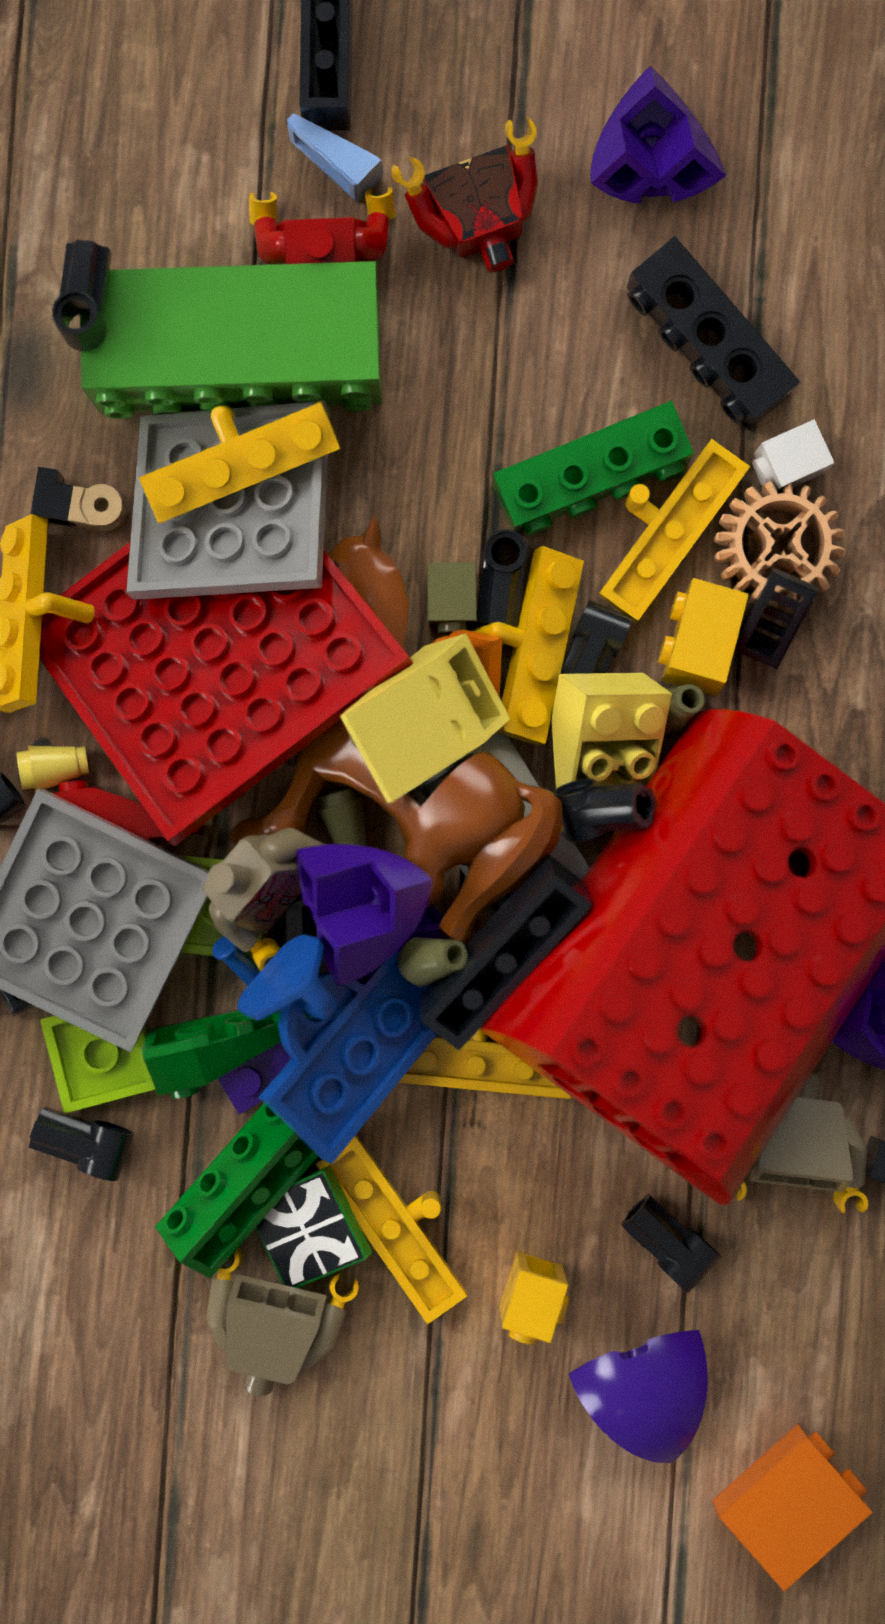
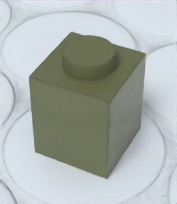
M476 562L427 563L428 627H438V634L450 635L453 631L467 630V627H476Z

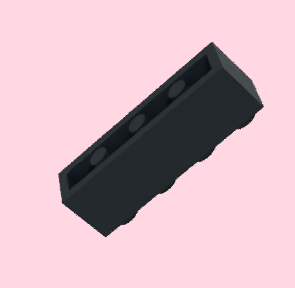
M301 0L300 113L302 118L326 130L351 131L353 0Z
M548 854L542 863L465 946L467 951L465 966L430 984L419 997L420 1021L457 1050H460L593 906L587 884Z

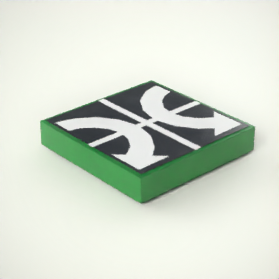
M330 1165L299 1178L256 1227L282 1284L294 1288L301 1287L361 1262L373 1253Z

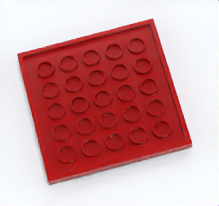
M129 542L60 595L93 605L94 617L90 623L86 624L52 613L42 615L39 659L167 841L174 847L341 720L340 716L374 687L413 664L408 654L325 551H323L322 588L133 600L127 593L130 555Z

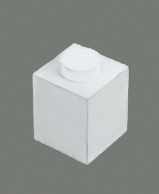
M814 419L762 442L754 453L756 459L753 460V469L761 485L772 481L777 494H779L790 483L793 484V487H796L825 474L834 464V460Z

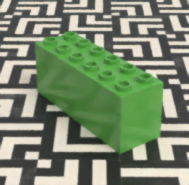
M376 261L110 270L103 318L106 323L107 333L104 341L97 348L81 352L82 390L99 413H105L107 418L128 419L134 416V412L152 411L153 415L181 413V410L208 411L213 410L217 406L244 408L326 401L328 406L344 405V410L368 411L372 409V404H382L380 306ZM80 314V327L86 325L90 315Z

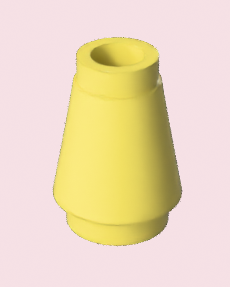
M28 745V750L16 752L23 790L35 788V792L40 788L45 790L59 783L67 782L83 775H89L85 746L75 748V746Z

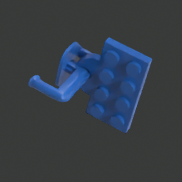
M299 935L288 941L260 972L256 963L245 952L223 936L214 944L212 949L213 956L218 960H223L248 986L239 998L238 1009L245 1016L255 1020H261L281 1009L278 1022L280 1039L291 1060L260 1095L259 1099L322 1160L332 1164L436 1037L437 1034L420 1021L419 997L430 985L423 987L414 985L401 975L398 968V955L400 952L397 951L374 971L359 978L357 981L355 980L338 987L328 971L319 972L324 944L318 938L308 935ZM304 1014L312 1016L313 1018L306 1019Z

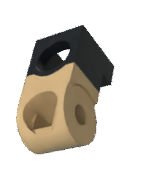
M38 467L30 514L48 519V524L98 532H113L124 524L127 517V506L121 495L113 487L106 484H96L89 488L64 484L65 478L58 470Z

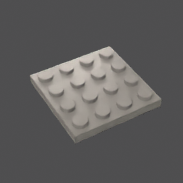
M326 401L233 408L236 413L234 424L240 436L319 402H323L329 419L330 409ZM212 410L141 416L127 593L133 600L322 588L328 454L158 524L138 477L211 448L221 442L211 420Z
M42 788L37 789L0 866V989L131 1052L208 898L203 891V886L208 880L210 870Z

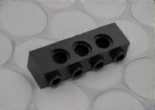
M676 236L671 238L631 272L626 287L629 290L627 295L631 304L643 316L649 313L661 327L658 329V332L664 343L674 352L680 350L691 362L689 369L692 375L703 387L708 388L711 386L722 399L720 405L723 411L734 423L739 424L742 422L750 430L788 398L799 385V379ZM671 293H680L687 298L689 307L675 309L668 304L666 296ZM704 328L715 331L720 338V343L714 346L703 344L697 336V331ZM734 364L743 365L750 372L751 380L748 382L735 381L730 376L728 367Z

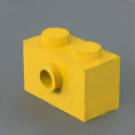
M692 578L685 593L677 591L669 619L677 621L673 637L665 635L657 662L665 665L661 681L677 686L693 684L699 687L703 693L717 697L727 681L749 594L696 578Z
M516 1250L500 1303L502 1328L509 1330L508 1336L528 1345H537L538 1340L551 1343L556 1324H562L569 1302V1296L565 1295L568 1282L562 1264Z

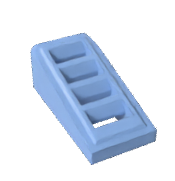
M294 113L287 119L290 142L355 202H360L365 196V191L373 188L383 177V163L376 155Z

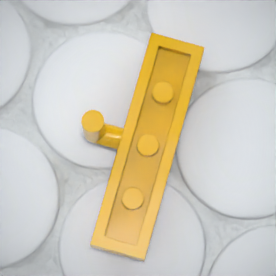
M323 402L309 406L240 436L234 424L236 419L234 409L230 406L215 407L211 412V420L220 439V444L138 477L158 524L341 449Z
M711 439L661 509L648 501L650 492L645 485L637 484L633 486L626 499V508L648 524V526L599 592L598 596L622 614L633 618L632 621L637 623L750 466Z
M30 514L5 526L0 543L3 553L2 576L0 578V711L7 713L36 704L42 615L52 613L86 624L90 623L94 617L93 605L50 592L43 593L48 519L34 514Z
M545 546L534 549L518 627L502 622H494L471 630L500 637L503 644L513 647L501 701L510 720L496 733L536 746L546 744L559 674H561L584 561Z
M480 1029L460 1050H457L442 1037L436 1036L398 1082L563 1099L571 1098L569 1094L498 1042L488 1041V1035Z
M357 1134L332 1164L322 1159L316 1162L319 1169L328 1165L331 1166L361 1230L427 1325L467 1297V1291L418 1223L424 1217L433 1219L440 1214L441 1198L437 1192L427 1191L409 1205H406Z

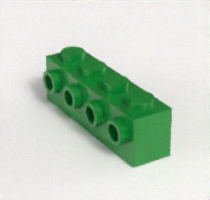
M671 400L493 473L492 485L511 530L517 533L525 531L526 536L530 537L553 526L552 519L569 513L571 519L594 511L597 509L596 501L611 495L614 496L615 501L628 497L632 487L655 477L658 478L659 483H663L686 472L684 466L690 462L694 452Z
M263 1103L157 1223L155 1228L181 1264L211 1279L316 1160L318 1155Z

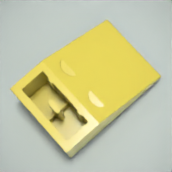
M467 634L423 646L410 657L413 662L412 665L374 687L340 716L387 803L400 798L484 744L510 720Z
M644 673L559 674L551 718L556 789L566 783L585 778L595 779L597 786L642 782L646 787L658 768L672 693ZM562 824V829H561V831H562V832H565L564 827H563V824Z

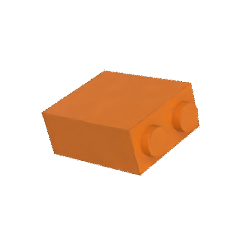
M799 1424L794 1426L712 1500L718 1517L784 1592L873 1513L863 1499V1496L869 1492L863 1483L849 1468L841 1473L830 1461L836 1453L817 1431L809 1436Z

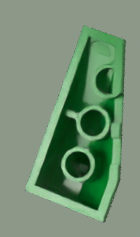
M238 1009L150 1028L141 1051L158 1096L171 1093V1097L177 1099L200 1092V1086L213 1082L281 1042L278 1028L281 1009L261 1020L247 1017ZM304 1014L306 1019L313 1018L312 1016Z

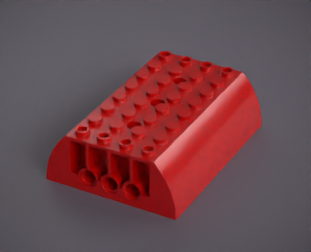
M711 709L696 714L647 784L646 788L653 790L657 804L654 810V822L646 829L614 832L582 879L587 884L593 906L482 1025L480 1030L720 1205H727L734 1198L885 959V803L778 722L742 711ZM793 850L801 851L808 858L809 871L804 878L795 876L789 869L788 858ZM740 932L747 933L755 942V954L749 961L741 960L734 952V939ZM686 1016L696 1020L701 1030L698 1042L692 1047L684 1045L677 1034L678 1025Z

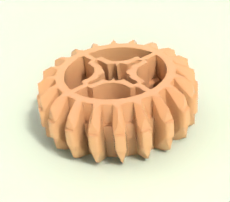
M772 481L764 483L762 485V496L755 488L750 487L744 492L746 503L737 498L730 503L729 507L735 516L723 514L719 520V524L729 532L717 533L714 536V542L718 545L726 546L728 549L717 552L714 556L715 561L719 563L730 562L731 564L730 567L721 573V577L723 580H729L736 575L740 581L733 589L743 592L748 587L752 590L748 598V603L752 606L767 580L761 575L770 567H782L790 574L795 571L802 577L801 580L819 587L818 591L824 593L830 587L825 576L835 577L840 572L838 565L829 560L840 559L845 555L844 548L832 544V542L844 537V530L840 528L830 529L829 524L838 518V512L830 511L823 515L820 509L825 505L826 497L820 496L811 503L807 500L811 492V488L807 485H804L797 495L793 494L792 483L786 485L779 494H777ZM768 510H782L792 513L797 517L790 523L782 525L773 522L768 517L762 519L758 513ZM745 525L753 532L751 537L755 540L759 549L758 557L751 566L745 557L742 545ZM807 527L810 529L815 542L813 565L807 560L809 555L802 548L800 541L801 535ZM792 530L794 533L786 541L788 544L784 547V550L779 555L775 553L768 561H765V557L772 551L771 547L779 537L784 538ZM778 585L774 590L797 600V595L800 599L802 597ZM769 600L768 604L777 608L778 603Z

